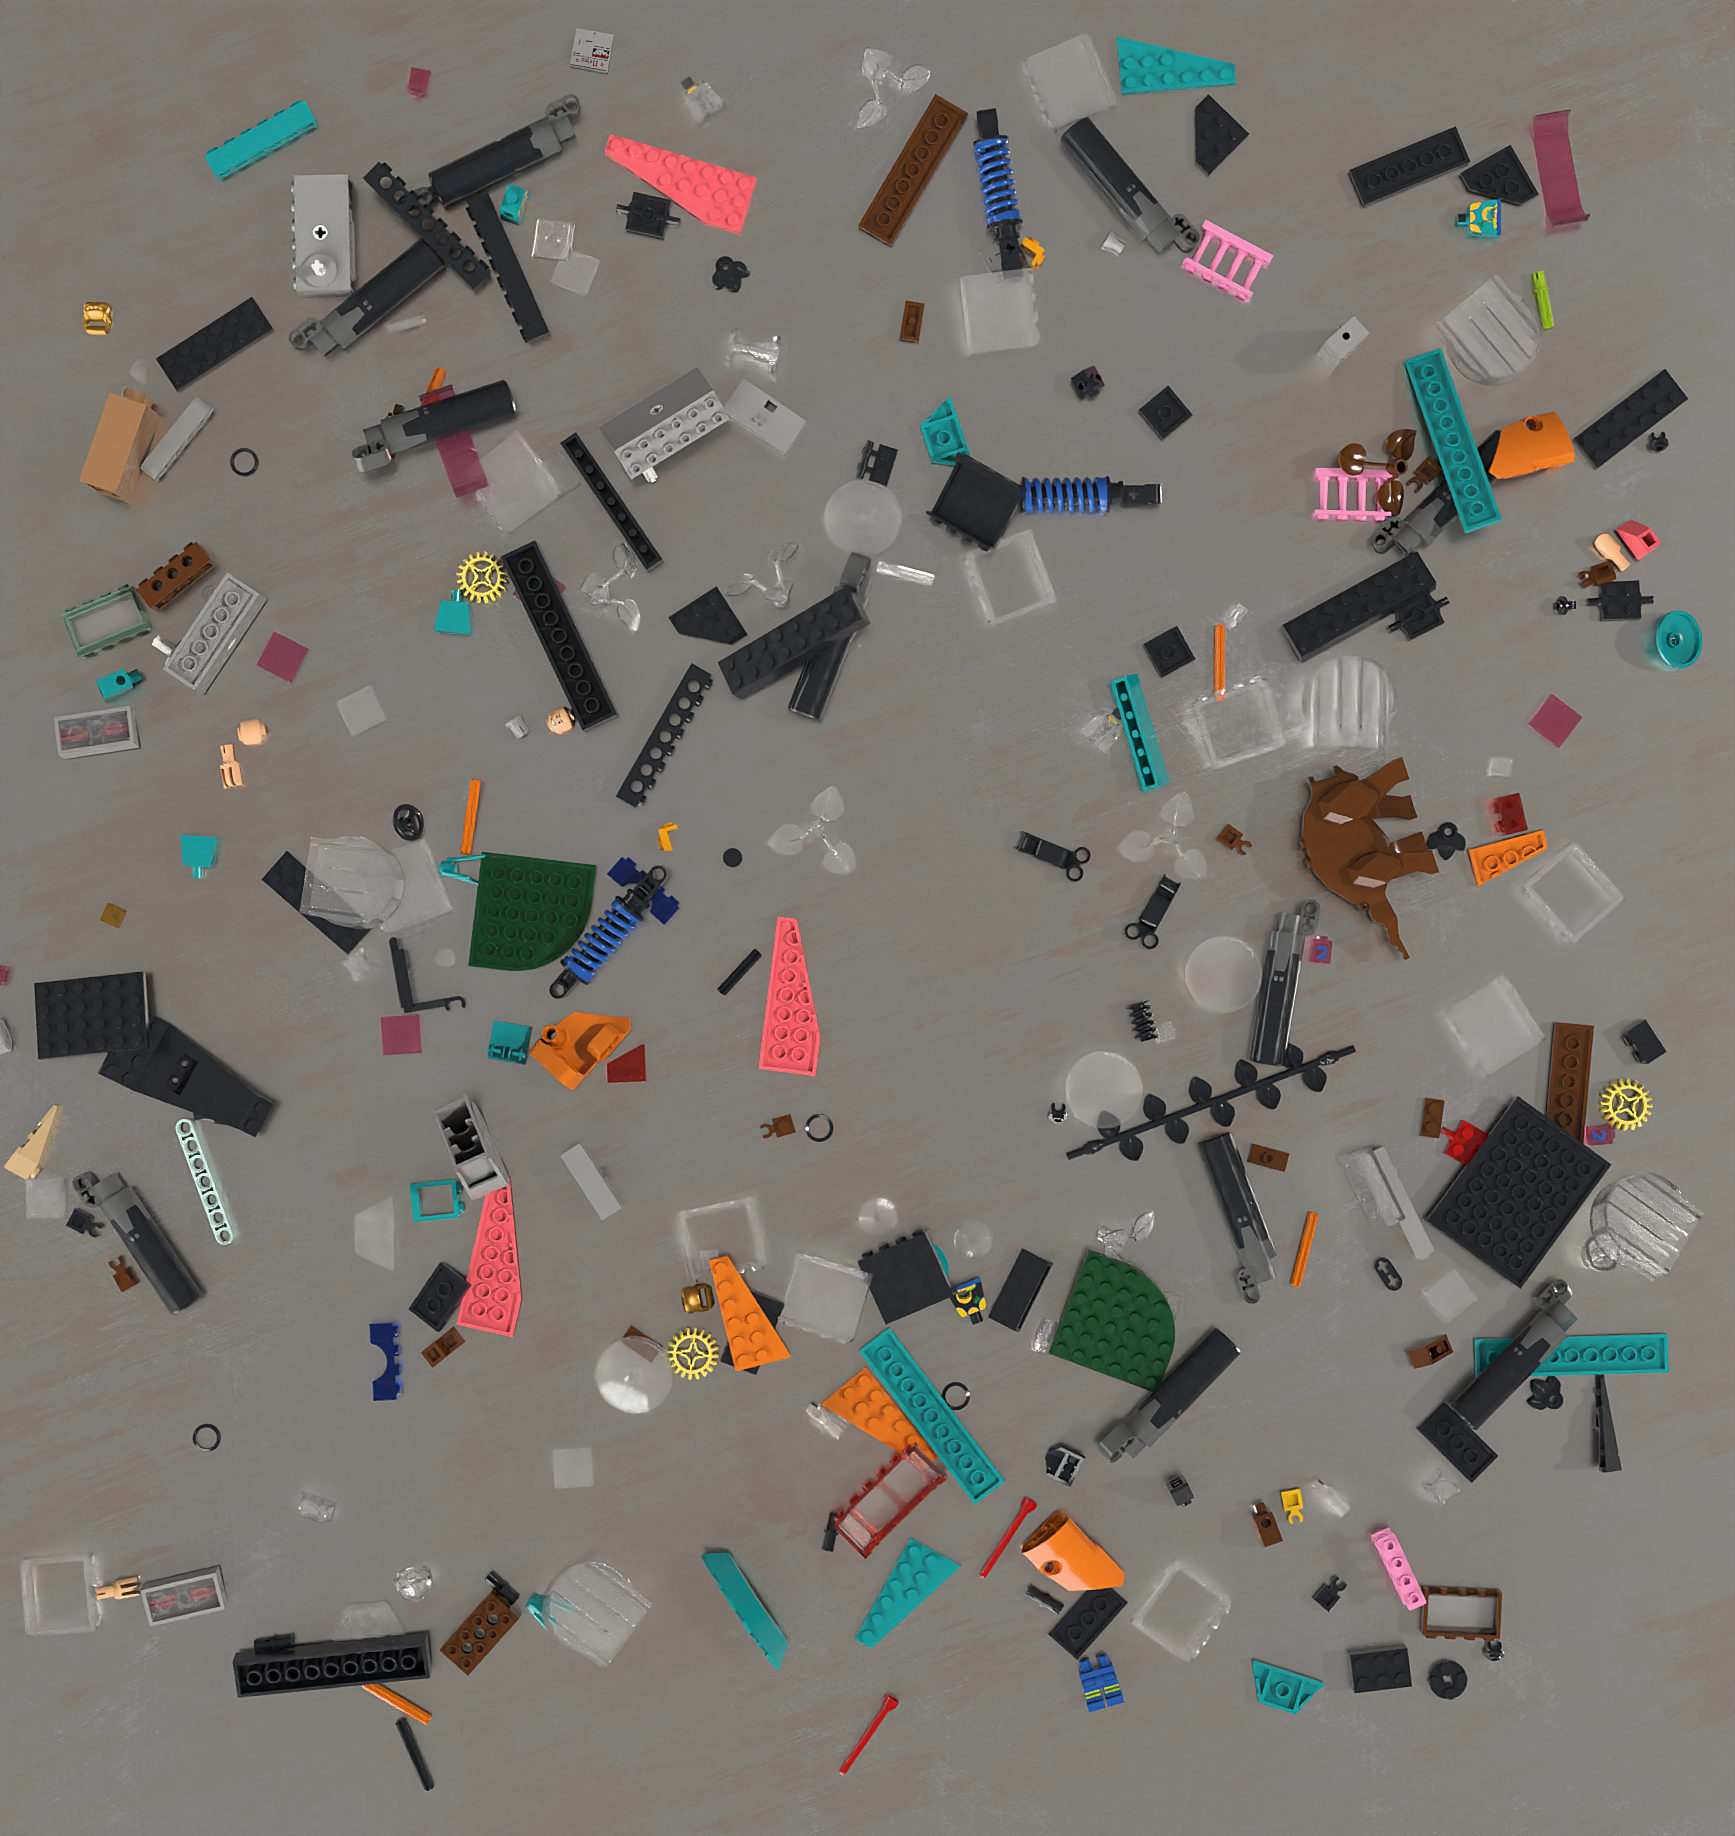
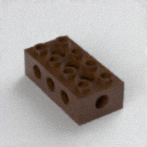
M190 542L183 548L184 552L179 556L178 554L172 556L168 560L169 564L164 568L163 566L157 568L153 572L154 576L149 580L146 578L138 584L139 588L136 591L151 609L159 611L217 564L201 544ZM193 560L192 565L188 567L189 561ZM178 572L177 577L173 579L174 573ZM163 584L162 589L158 591L159 585Z
M493 1589L439 1650L467 1676L521 1616L500 1595H496L497 1592ZM490 1614L496 1615L497 1618H498V1621H497V1622H492V1621H490L489 1615H490ZM476 1629L484 1630L485 1635H477ZM469 1643L472 1646V1650H465L463 1644Z

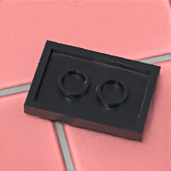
M440 1262L409 1307V1310L435 1331L440 1332L472 1284L445 1263Z

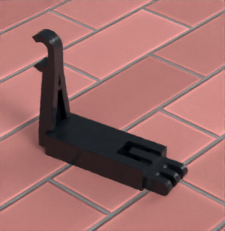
M395 937L389 939L400 1008H403L404 1014L444 1006L448 1011L450 1009L448 1006L449 1002L455 1000L461 1001V1007L465 1008V1000L460 996L413 1004L404 949L399 950Z

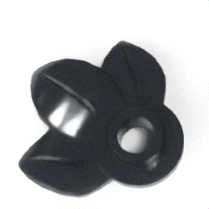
M722 256L716 261V271L712 276V282L716 289H720L725 285L729 290L738 292L741 287V278L749 276L750 272L743 262L733 261L728 256ZM724 262H727L729 265L726 270L722 268Z
M1451 822L1441 824L1439 830L1433 832L1427 841V848H1438V852L1444 860H1448L1455 852V849L1464 851L1466 847L1464 836L1458 833L1456 825ZM1446 828H1449L1451 830L1450 835L1445 834L1444 831Z
M1550 1376L1547 1382L1540 1379L1531 1380V1389L1534 1396L1527 1401L1531 1407L1537 1410H1543L1547 1407L1556 1410L1563 1405L1564 1399L1560 1393L1561 1383L1555 1376ZM1552 1396L1557 1397L1556 1403L1550 1402Z

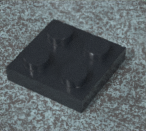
M1169 386L1138 410L1162 440L1193 415Z
M1178 626L1143 644L1161 678L1195 660Z

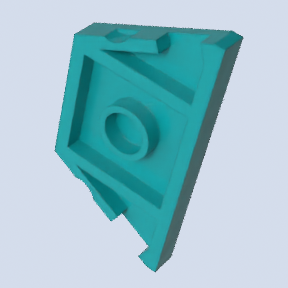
M948 397L920 425L932 463L955 466L957 460L954 458L957 452H962L969 456L970 453L952 399Z
M1254 1659L1252 1661L1258 1702L1296 1715L1302 1709V1706L1308 1703L1312 1696L1324 1686L1322 1681Z

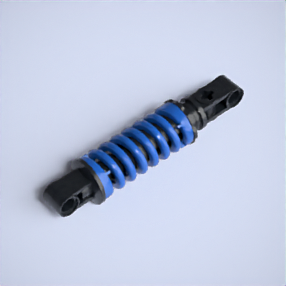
M996 108L979 110L976 113L981 139L974 141L973 146L975 147L976 154L980 156L977 159L978 165L981 166L979 174L983 176L980 183L985 186L982 189V194L987 196L984 199V204L988 206L985 213L987 216H990L987 220V229L994 230V242L999 243L1003 278L1022 277L1023 270L1017 245L1020 233L1017 226L1021 225L1023 220L1021 219L1020 210L1013 209V206L1019 203L1018 199H1012L1011 197L1017 193L1016 189H1010V185L1015 184V180L1013 178L1009 179V175H1012L1014 171L1011 168L1004 169V166L1010 165L1012 160L1010 158H1002V156L1010 154V149L1004 148L1009 142V136L999 135ZM1007 246H1010V249H1014L1012 254H1008L1005 251Z
M1109 476L1096 477L1093 483L1089 477H1085L1083 483H1081L1079 477H1075L1072 484L1068 477H1065L1062 483L1058 477H1055L1052 485L1047 477L1042 480V484L1038 478H1034L1032 482H1029L1028 478L1021 477L1020 485L1027 489L1020 502L1022 513L1033 512L1035 503L1038 504L1039 512L1044 511L1045 503H1048L1049 512H1053L1055 503H1058L1060 512L1065 510V506H1069L1070 512H1074L1075 506H1079V510L1084 512L1085 505H1089V510L1094 512L1097 505L1100 511L1106 513L1110 512L1111 506L1123 508L1124 503H1162V484L1124 485L1123 481L1111 482ZM1133 489L1139 492V496H1135V499L1129 496V492H1132Z
M663 865L652 867L636 884L633 890L630 888L627 890L625 897L622 898L617 895L611 903L612 912L608 909L604 911L607 918L604 920L602 917H599L598 922L601 925L599 927L596 925L591 926V930L594 933L592 935L589 933L584 934V937L590 942L586 944L579 940L578 945L583 950L579 952L576 948L571 949V953L576 958L565 956L564 959H561L560 963L565 969L549 988L553 998L560 999L566 997L579 981L585 985L590 983V979L596 974L595 969H601V961H608V953L613 954L616 951L615 946L622 944L621 938L629 936L628 930L633 931L636 928L634 922L640 923L644 920L641 914L642 911L650 906L648 901L655 896L660 887L669 878L667 867ZM658 868L664 872L662 879L655 877V871ZM558 984L564 988L562 995L557 994L555 991Z

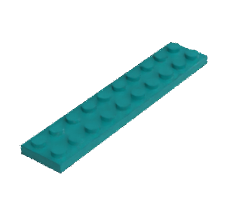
M1439 348L1404 360L1465 534L1501 522V514L1442 349Z
M890 1327L859 1350L974 1505L1005 1482Z
M1668 1334L1568 1336L1530 1376L1669 1373ZM1515 1337L1474 1339L1475 1377Z

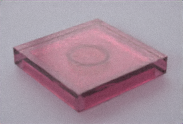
M274 631L257 666L292 683L309 649Z
M1551 694L1528 725L1559 748L1582 719V716Z
M420 1014L381 1017L383 1055L422 1053Z

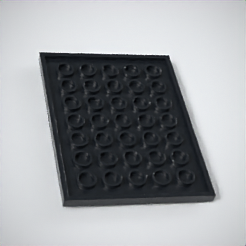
M1516 1096L1426 1220L1521 1289L1612 1164L1522 1098Z

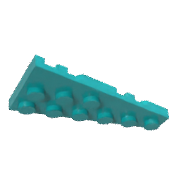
M1118 36L1116 38L1122 95L1236 85L1235 64Z
M910 1537L859 1629L855 1640L872 1649L958 1570L961 1565Z

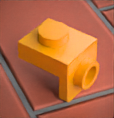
M1025 237L1020 247L1035 256L1030 267L1034 268L1036 264L1040 266L1045 258L1043 255L1044 249L1039 246L1040 243L1037 240Z
M670 822L661 825L662 829L658 830L660 838H657L660 850L664 849L665 852L673 850L668 832L678 829L677 824L673 825Z

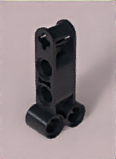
M1020 831L1021 836L1016 847H1014L1015 850L1066 870V878L1071 882L1081 880L1083 869L1080 865L1086 864L1091 857L1090 851L1086 847H1079L1073 852ZM1026 837H1028V839H1027V841H1026V844H1025L1024 848L1022 849V846H1023V844H1024V841H1025ZM1083 850L1087 853L1085 861L1077 859L1076 854L1078 851ZM1077 868L1080 871V876L1077 879L1071 878L1069 876L1070 869Z
M1166 874L1161 878L1138 922L1126 925L1123 930L1125 938L1128 940L1140 938L1141 946L1147 950H1151L1158 945L1159 939L1155 931L1181 885L1180 882L1178 884L1165 877ZM1130 926H1134L1138 930L1135 937L1128 935L1127 930ZM1148 935L1154 938L1152 946H1147L1144 942L1145 937Z

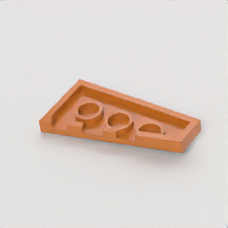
M1540 829L1468 849L1477 886L1483 885L1486 881L1494 879L1504 871L1517 866L1522 861L1528 860L1548 849L1544 830Z

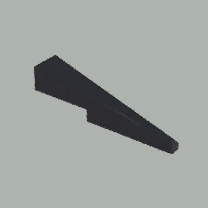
M1596 1374L1595 1430L1599 1431V1471L1607 1473L1620 1471L1622 1467L1604 1374Z

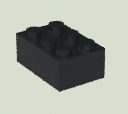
M1405 1644L1347 1651L1351 1687L1354 1693L1412 1687L1408 1648Z

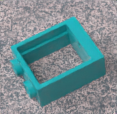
M457 1178L409 1184L413 1222L459 1218L461 1213H464L463 1201L460 1202L459 1194H462L461 1182H458ZM451 1185L454 1213L423 1216L420 1188Z

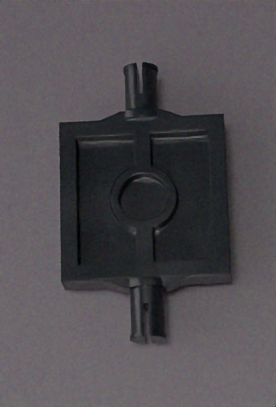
M633 192L632 201L629 206L617 204L616 212L627 214L625 230L662 239L668 223L679 226L681 218L670 216L671 200Z
M1639 580L1609 581L1600 584L1599 598H1587V606L1599 605L1602 621L1640 620L1642 604H1653L1654 600L1652 599L1654 597L1641 595Z
M1428 593L1397 610L1395 613L1398 621L1388 625L1390 632L1392 633L1402 628L1409 640H1412L1444 624L1440 608L1450 604L1449 600L1446 601L1448 598L1445 596L1436 601Z

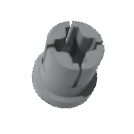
M1111 229L1102 246L1105 248L1107 246L1120 254L1127 240L1115 234V231Z
M521 714L505 724L517 739L530 731L521 719Z

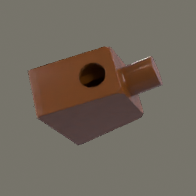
M1264 1502L1254 1505L1257 1517L1253 1518L1263 1548L1282 1542L1283 1539L1273 1513L1267 1512ZM1263 1519L1268 1520L1269 1527H1263Z

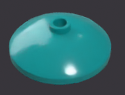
M1681 610L1672 611L1660 620L1656 631V644L1663 660L1672 667L1685 668L1691 666L1698 659L1702 650V633L1699 624L1689 613Z

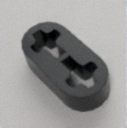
M1377 1258L1373 1264L1377 1275L1389 1290H1399L1402 1286V1278L1387 1258ZM1380 1261L1383 1263L1387 1262L1385 1266L1388 1270L1387 1273L1382 1269L1378 1270ZM1389 1275H1391L1394 1279H1398V1281L1396 1282V1287H1394L1393 1285L1389 1286V1283L1391 1282L1388 1278Z

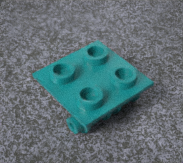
M493 1021L487 1058L525 1065L531 1027Z

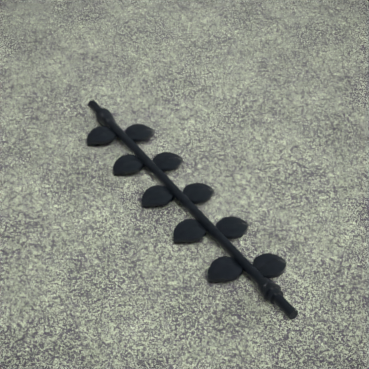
M1288 1043L1284 1065L1288 1070L1256 1081L1258 1076L1256 1067L1241 1059L1236 1065L1235 1078L1238 1084L1243 1087L1211 1098L1212 1088L1210 1084L1199 1077H1194L1190 1083L1189 1094L1192 1101L1198 1104L1164 1116L1166 1113L1165 1102L1149 1094L1144 1101L1143 1111L1146 1118L1153 1121L1119 1133V1119L1103 1111L1098 1119V1130L1105 1139L1087 1141L1086 1144H1083L1084 1147L1070 1151L1066 1155L1068 1160L1084 1154L1093 1155L1105 1146L1121 1141L1120 1150L1124 1157L1131 1161H1138L1143 1152V1143L1134 1135L1166 1124V1133L1170 1140L1177 1144H1184L1189 1134V1126L1180 1118L1213 1106L1211 1110L1213 1119L1221 1126L1229 1127L1234 1119L1235 1110L1227 1100L1258 1089L1257 1097L1259 1102L1267 1109H1276L1281 1093L1273 1083L1304 1072L1303 1081L1305 1085L1314 1092H1322L1327 1076L1318 1066L1335 1064L1336 1061H1339V1058L1355 1053V1047L1352 1045L1339 1051L1329 1050L1317 1059L1302 1064V1050Z

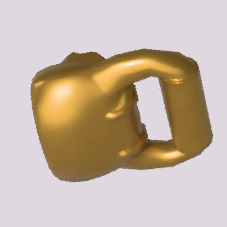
M84 303L82 324L87 333L105 334L108 332L111 325L108 303ZM88 321H104L106 326H89L87 323Z
M700 1283L681 1290L682 1305L687 1314H692L696 1311H708L715 1304L712 1288L708 1284ZM704 1288L707 1306H702L703 1302L701 1301V1293L699 1291Z

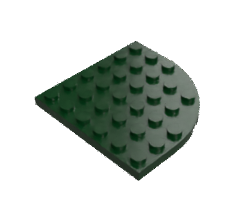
M482 852L486 857L481 858L468 966L506 971H524L542 967L564 955L579 939L588 922L593 901L597 865Z
M1088 1249L1049 1349V1354L1153 1392L1162 1382L1174 1349L1175 1322L1170 1304L1160 1287L1143 1271L1128 1263Z

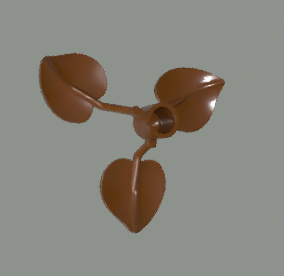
M1412 429L1396 430L1389 435L1386 441V448L1392 453L1391 458L1393 460L1388 461V463L1364 461L1366 459V451L1358 443L1348 444L1338 455L1342 470L1352 476L1360 475L1363 472V465L1386 467L1387 472L1393 476L1387 480V484H1382L1379 487L1377 501L1384 510L1391 512L1395 516H1399L1401 512L1404 489L1400 481L1394 479L1399 478V475L1405 474L1408 470L1406 461L1413 454L1417 432Z

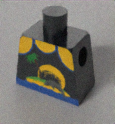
M978 1276L955 1285L958 1293L950 1297L961 1318L969 1315L973 1325L983 1321L980 1310L987 1308L981 1279Z

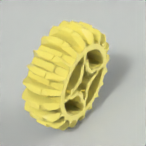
M476 552L477 558L475 559L470 554L469 558L471 561L468 562L467 559H463V562L467 565L465 567L459 565L463 573L457 572L456 574L462 577V579L457 580L458 584L463 583L459 590L463 591L466 589L463 595L467 597L471 594L470 601H474L475 597H477V603H481L482 598H484L485 603H489L488 597L495 601L494 594L497 593L498 596H501L502 594L498 590L500 588L506 590V587L501 585L502 582L508 583V579L503 578V576L508 575V572L501 571L505 568L504 564L499 565L501 562L500 558L493 561L495 558L494 554H491L488 558L487 552L483 553V557H481L480 552ZM481 562L491 564L489 567H486L483 570H480L474 566L475 564ZM495 568L498 574L496 585L490 581V576ZM469 570L475 575L470 587L467 582ZM476 571L480 574L486 573L485 578L489 582V584H487L485 581L483 582L482 580L481 582H479L480 578ZM482 585H486L491 589L484 593L474 591Z
M1619 1079L1618 1086L1615 1082H1612L1611 1086L1613 1089L1605 1088L1609 1093L1608 1095H1601L1603 1098H1606V1102L1600 1101L1601 1105H1606V1108H1602L1601 1112L1608 1113L1603 1118L1609 1119L1611 1117L1609 1125H1613L1616 1122V1129H1619L1622 1125V1129L1627 1130L1629 1125V1128L1634 1130V1123L1641 1127L1640 1119L1647 1122V1118L1644 1115H1651L1647 1108H1652L1653 1105L1647 1104V1101H1651L1652 1097H1645L1649 1090L1642 1091L1644 1088L1643 1084L1637 1087V1080H1633L1631 1083L1630 1079H1626L1624 1084L1623 1080ZM1629 1088L1637 1094L1628 1098L1621 1090ZM1616 1094L1618 1104L1612 1109V1100ZM1624 1100L1631 1101L1629 1108H1622ZM1640 1100V1111L1636 1115L1635 1104ZM1625 1111L1632 1119L1621 1120L1616 1114Z
M688 1327L686 1328L687 1334L684 1335L683 1331L680 1330V1338L676 1335L673 1336L676 1343L669 1342L673 1349H667V1352L673 1353V1355L668 1356L667 1360H674L670 1367L672 1368L675 1365L678 1367L674 1371L676 1374L682 1370V1378H684L686 1373H689L688 1379H692V1374H695L696 1379H699V1372L705 1377L707 1375L705 1369L710 1372L713 1370L709 1364H717L715 1360H712V1358L719 1357V1354L713 1353V1351L718 1350V1346L712 1347L716 1340L712 1339L709 1342L708 1339L711 1334L708 1333L704 1337V1329L698 1334L697 1327H694L693 1333H690V1328ZM691 1338L690 1347L677 1349L683 1340ZM697 1339L706 1344L709 1352L698 1348ZM694 1344V1349H696L698 1355H695L691 1363L692 1358L687 1352L691 1351ZM677 1355L688 1359V1368L680 1363ZM708 1358L703 1366L694 1369L696 1359Z

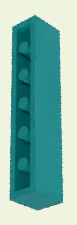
M305 100L295 101L290 105L289 109L285 111L279 110L274 114L273 118L269 120L264 119L257 123V127L253 129L248 128L242 131L239 137L226 140L223 146L219 148L214 147L207 151V155L204 157L218 180L317 125L318 123Z
M1138 674L1110 681L1143 791L1170 784Z

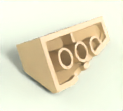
M54 1104L39 1122L38 1126L40 1128L38 1130L35 1129L28 1135L26 1140L28 1143L18 1147L4 1168L26 1180L31 1179V1177L34 1179L41 1170L39 1167L43 1162L61 1105Z

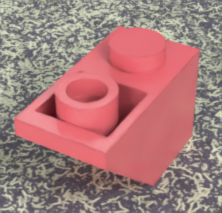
M1629 520L1616 529L1638 561L1661 544V541L1650 527L1636 521Z

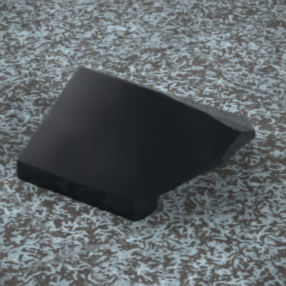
M1063 1445L1050 1448L1045 1457L1046 1474L1048 1477L1071 1487L1086 1456Z

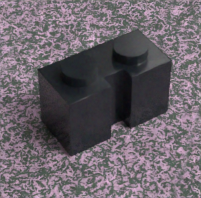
M1645 1019L1640 1020L1623 1031L1625 1035L1623 1038L1629 1047L1633 1046L1636 1050L1634 1056L1639 1063L1649 1064L1667 1052Z

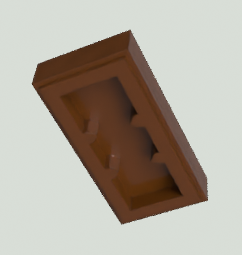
M1252 1143L1247 1162L1285 1172L1290 1153Z

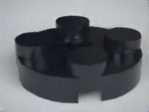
M1439 1661L1431 1667L1428 1673L1429 1686L1434 1694L1440 1698L1452 1700L1460 1696L1467 1686L1468 1677L1465 1670L1456 1661ZM1452 1675V1682L1444 1684L1443 1676L1448 1677Z

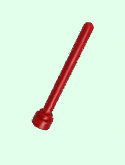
M1025 1496L1021 1502L1022 1509L981 1570V1578L987 1577L1026 1515L1037 1507L1038 1504L1029 1497Z
M886 1694L882 1700L883 1707L839 1769L840 1774L845 1775L887 1713L896 1709L899 1701L893 1696Z

